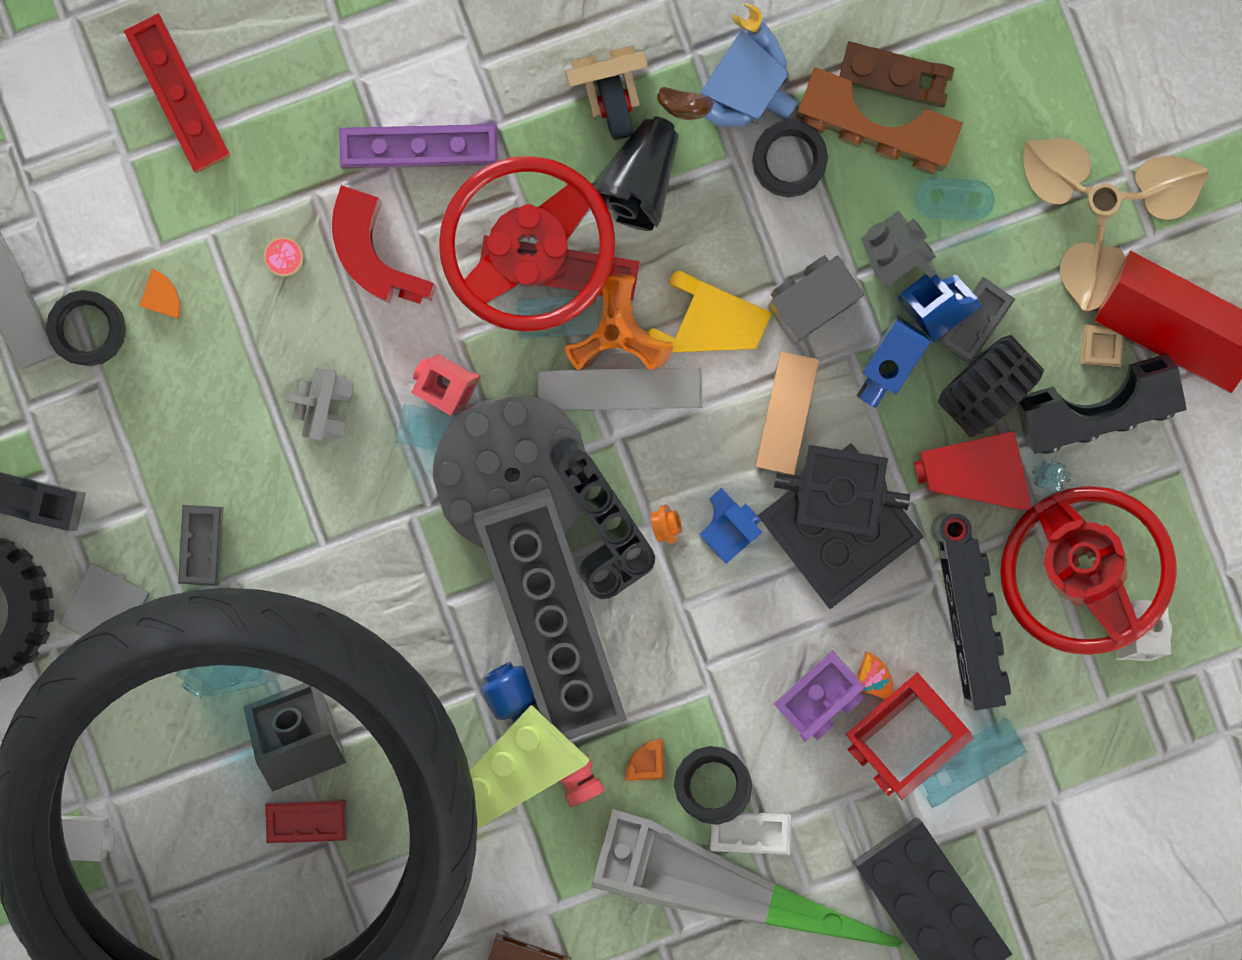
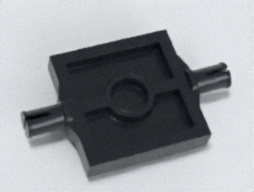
M809 445L806 463L800 476L776 471L775 475L776 479L788 480L790 483L774 481V488L797 491L799 505L796 524L875 537L878 517L884 506L907 511L909 503L894 501V499L910 501L909 493L905 494L887 490L885 475L888 458Z

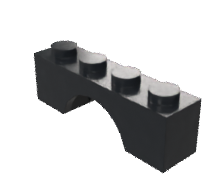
M1168 354L1129 364L1126 378L1119 390L1110 398L1097 404H1074L1064 399L1054 387L1029 393L1017 404L1024 439L1034 454L1053 453L1064 445L1075 442H1091L1099 438V435L1113 431H1129L1134 429L1137 424L1151 420H1167L1172 418L1175 413L1187 410L1179 367Z
M0 472L1 514L66 531L78 530L86 492Z

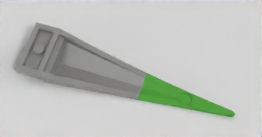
M612 809L591 885L593 888L628 897L629 901L890 947H899L902 944L900 939L865 925L766 880L679 836L652 820Z

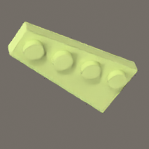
M532 705L470 769L475 791L477 829L586 766L590 760Z

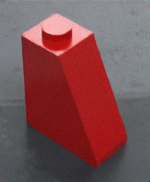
M1014 431L917 453L919 461L913 462L917 484H924L925 490L928 492L1014 510L1032 509Z

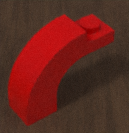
M341 185L333 209L332 234L336 252L345 270L364 290L387 303H390L394 289L400 290L399 298L416 304H421L422 298L432 301L436 285L433 282L394 270L385 265L376 254L373 245V229L382 204L379 197Z

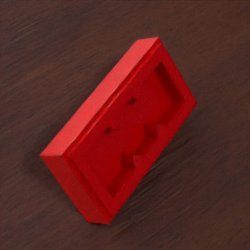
M346 800L267 802L265 804L266 843L347 840Z

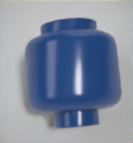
M508 662L484 676L486 682L481 688V694L497 720L511 718L513 723H515L531 705L533 706L536 703L524 666H513L511 662Z

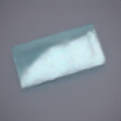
M576 296L518 298V315L532 316L545 314L561 308ZM597 298L586 310L572 320L547 330L519 331V338L592 335L598 328Z

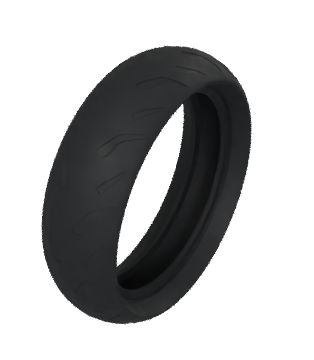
M243 588L192 590L154 599L142 605L132 607L102 622L68 647L31 686L14 713L0 746V901L14 933L32 960H159L138 948L121 935L101 915L80 884L71 864L64 840L61 818L64 776L70 754L77 739L89 724L111 703L130 690L155 678L181 670L218 665L246 666L276 672L308 684L334 699L352 713L371 733L392 765L402 789L408 813L410 832L409 857L403 875L394 894L369 927L351 943L323 960H434L446 943L461 912L471 882L476 855V801L467 757L456 728L441 701L425 679L398 651L363 625L319 603L288 594Z

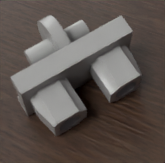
M316 368L310 397L309 393L312 382L300 380L297 395L286 393L284 401L295 403L293 419L304 421L306 407L308 406L302 437L322 441L323 437L342 438L345 428V417L328 414L331 399L349 402L354 385L352 381L336 375L337 371Z

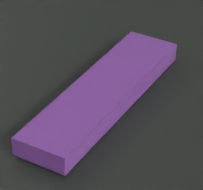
M497 124L339 128L341 169L490 165L498 161Z

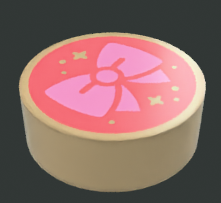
M275 238L268 243L264 250V263L268 270L276 276L291 277L297 274L304 264L303 249L291 238Z

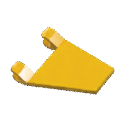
M676 271L672 274L669 280L670 286L693 295L675 338L655 328L647 331L649 336L660 341L673 343L672 353L757 348L772 314L771 312L702 282L682 271Z

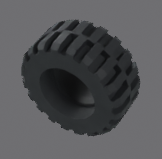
M0 538V587L7 599L8 618L5 628L0 635V681L22 671L23 666L32 663L40 654L37 650L42 644H46L50 636L47 627L49 622H54L55 611L50 610L49 599L54 598L52 587H46L43 578L47 575L42 566H36L31 561L33 556L27 550L14 546L15 542L5 538Z

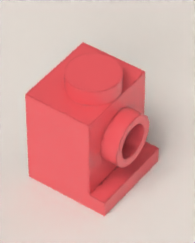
M437 354L423 359L419 363L413 375L416 383L411 393L452 416L466 408L481 375L475 372L471 373ZM442 377L451 381L448 387L443 384Z

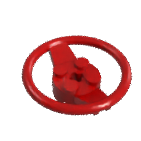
M518 156L496 161L485 166L459 187L448 204L442 219L439 235V253L443 272L449 286L461 303L473 314L500 328L522 332L541 331L557 327L572 320L586 310L598 297L612 270L615 255V232L606 203L596 188L583 175L573 168L552 159L536 156ZM519 172L542 173L567 183L565 187L538 207L532 204H525L501 215L491 228L490 236L487 240L489 252L465 279L463 278L455 252L456 230L464 208L481 188L497 178ZM591 209L598 227L599 254L596 267L589 282L573 300L554 311L532 316L514 315L488 305L517 286L526 288L539 287L555 279L565 266L568 252L567 240ZM524 238H527L528 241L531 238L538 241L535 244L537 253L531 257L528 253L524 256L518 253L521 249L519 242Z
M1100 486L1074 487L1045 497L1033 505L1032 509L1026 511L1018 520L1008 536L1003 549L1000 567L1001 586L1005 601L1012 615L1032 637L1053 649L1079 655L1103 654L1121 649L1137 641L1150 631L1162 617L1171 601L1176 584V554L1171 537L1165 526L1155 513L1141 501L1111 488ZM1100 502L1117 506L1136 517L1147 528L1154 539L1160 557V581L1152 603L1138 620L1124 586L1127 579V559L1120 538L1107 525L1102 526L1095 522H1086L1070 504ZM1039 521L1049 543L1045 553L1044 566L1052 587L1062 598L1069 600L1073 605L1078 607L1086 606L1108 636L1096 639H1077L1058 634L1041 624L1025 606L1017 585L1016 565L1022 543L1030 530ZM1087 555L1088 559L1092 557L1096 559L1092 562L1093 566L1088 569L1077 568L1080 565L1079 558L1081 556Z

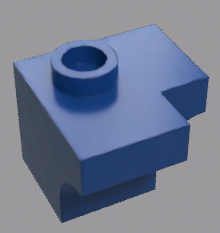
M925 274L903 290L897 297L901 306L933 342L981 307L978 298L956 274L947 279H940L937 274L930 278Z
M720 488L709 498L714 509L713 519L699 535L719 558L727 564L762 533L757 526L761 520L746 503L740 508Z

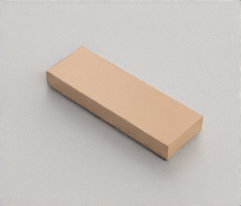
M780 351L755 467L795 474L819 359Z

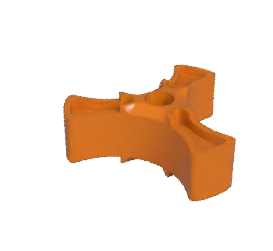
M627 274L609 276L602 289L604 309L602 310L603 317L599 327L583 342L565 346L566 354L577 370L591 367L598 356L610 348L623 349L634 354L645 364L648 370L663 367L668 361L673 350V343L660 341L649 336L646 331L641 329L632 313L633 306H631L630 301L631 290L635 281L634 276Z

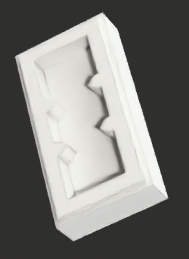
M742 812L732 821L718 825L711 824L710 851L790 855L792 815Z

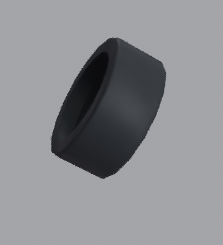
M792 119L776 122L765 129L755 144L752 157L754 174L760 184L774 195L787 198L804 195L815 188L824 175L828 162L826 143L819 132L805 122ZM781 137H799L812 150V168L799 181H782L775 177L768 168L766 159L768 149L774 141Z
M79 290L68 293L56 301L48 314L46 331L50 345L59 356L70 363L94 366L107 362L117 354L124 343L126 325L123 313L115 302L98 292ZM83 305L95 306L103 311L108 318L110 327L104 344L96 350L88 352L79 351L70 346L65 339L63 331L64 321L69 312Z
M707 746L694 750L682 760L676 770L674 789L678 802L690 816L702 823L718 825L732 821L744 811L751 798L752 781L749 770L736 754L722 747ZM711 762L722 763L729 767L736 780V790L731 801L715 809L705 808L698 804L693 798L690 789L691 778L695 771L703 764Z

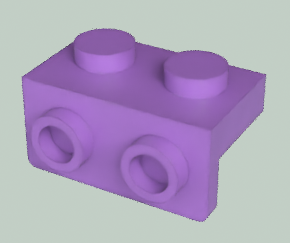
M831 650L783 694L774 705L801 733L800 737L805 742L811 736L819 740L835 725L830 720L841 709L847 714L863 700L864 697L860 692L864 689L865 684Z

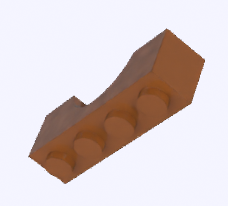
M816 67L813 69L796 114V118L803 120L802 122L807 123L819 133H823L825 129L839 133L838 139L844 143L860 147L863 142L876 147L875 153L879 156L897 161L899 156L913 161V168L934 175L936 170L943 172L947 167L963 122L925 109L915 120L903 126L886 127L868 120L856 106L852 94L851 80Z

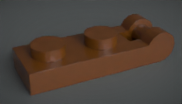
M848 41L839 76L851 80L853 86L944 108L948 97L945 94L947 81H952L955 68ZM921 75L932 78L929 89L918 87Z

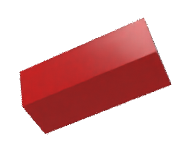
M1129 250L1093 321L1126 337L1128 342L1156 356L1168 354L1178 367L1232 393L1242 380V309Z

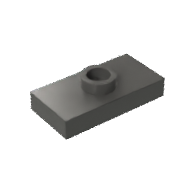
M985 277L981 278L972 291L978 298L981 307L941 336L937 343L969 365L1016 300Z
M182 505L178 584L219 586L224 507Z

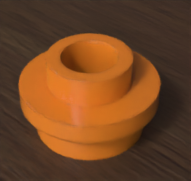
M667 504L659 506L658 511L651 512V525L659 543L667 541L669 544L676 543L678 539L677 534L682 533V523L676 510L671 511Z

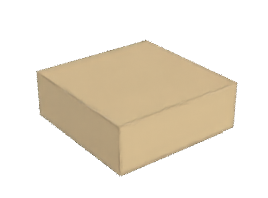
M1083 325L1080 365L1120 368L1124 336L1104 326Z

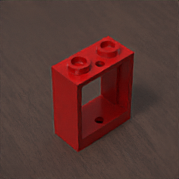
M918 672L845 734L852 743L847 749L862 767L869 762L878 772L873 780L887 796L895 792L901 800L905 799L974 739L970 730ZM917 698L952 738L899 782L865 742Z

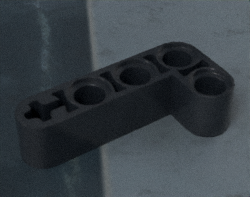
M564 439L553 447L550 453V461L605 542L603 546L582 561L580 576L593 596L599 599H609L648 574L654 567L655 554L584 447L576 440ZM572 457L575 458L582 469V472L578 475L573 472L567 462ZM595 486L601 487L599 494L595 498L585 499V494L590 488ZM615 517L621 518L620 524L616 528L605 529L610 519ZM641 548V552L636 558L626 559L627 554L632 549ZM602 570L609 571L604 580L600 582L593 581L594 576Z

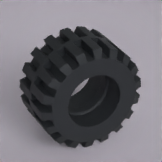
M1008 335L997 340L968 365L942 391L938 403L969 437L978 436L1004 417L1038 384L1044 369L1013 335Z

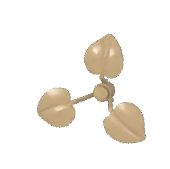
M1064 138L1028 140L1024 145L1023 152L1026 178L1031 189L1040 199L1049 204L1062 205L1070 200L1074 190L1081 194L1089 196V209L1096 218H1099L1095 246L1087 242L1077 243L1065 252L1060 263V276L1064 287L1077 302L1081 310L1086 312L1101 306L1125 259L1121 249L1114 246L1102 247L1106 220L1113 218L1119 212L1121 201L1145 198L1146 210L1152 216L1162 220H1175L1186 215L1195 205L1209 174L1204 166L1187 158L1177 156L1154 157L1143 163L1136 171L1135 181L1142 192L1127 193L1126 191L1119 192L1114 185L1109 183H1102L1094 188L1080 185L1090 175L1091 162L1085 148L1073 140Z

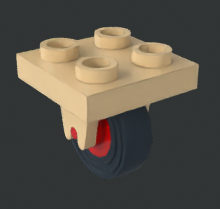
M634 45L609 51L611 59L596 62L595 55L571 60L572 68L564 70L569 87L585 84L592 116H601L602 119L606 118L613 140L627 138L632 135L629 112H632L633 107L640 106L632 71L647 68L648 65L644 51L635 52ZM619 74H623L625 89L622 87ZM595 80H597L600 93L598 96H596L593 84Z

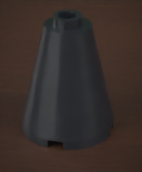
M655 116L653 119L643 120L592 182V185L606 203L607 208L618 214L616 222L637 230L652 231L654 226L658 227L662 219L679 139L678 133L674 130V124L665 118Z

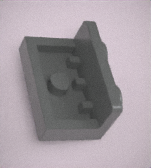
M899 210L885 221L873 225L867 234L861 238L875 275L885 288L916 265H919L930 278L937 274L931 261L936 258V255L925 241L927 238L926 233L915 219L908 222Z

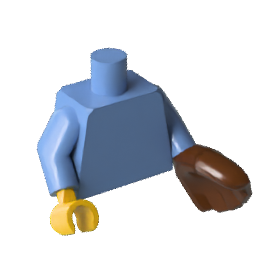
M744 3V6L749 10V17L746 21L738 15H733V22L747 29V33L743 30L740 31L700 94L679 91L668 87L660 88L657 94L658 102L670 115L683 120H697L704 117L713 124L723 127H745L751 122L757 124L766 110L771 111L784 121L789 119L799 102L780 90L789 74L786 70L787 60L776 36L762 21V13L757 7Z

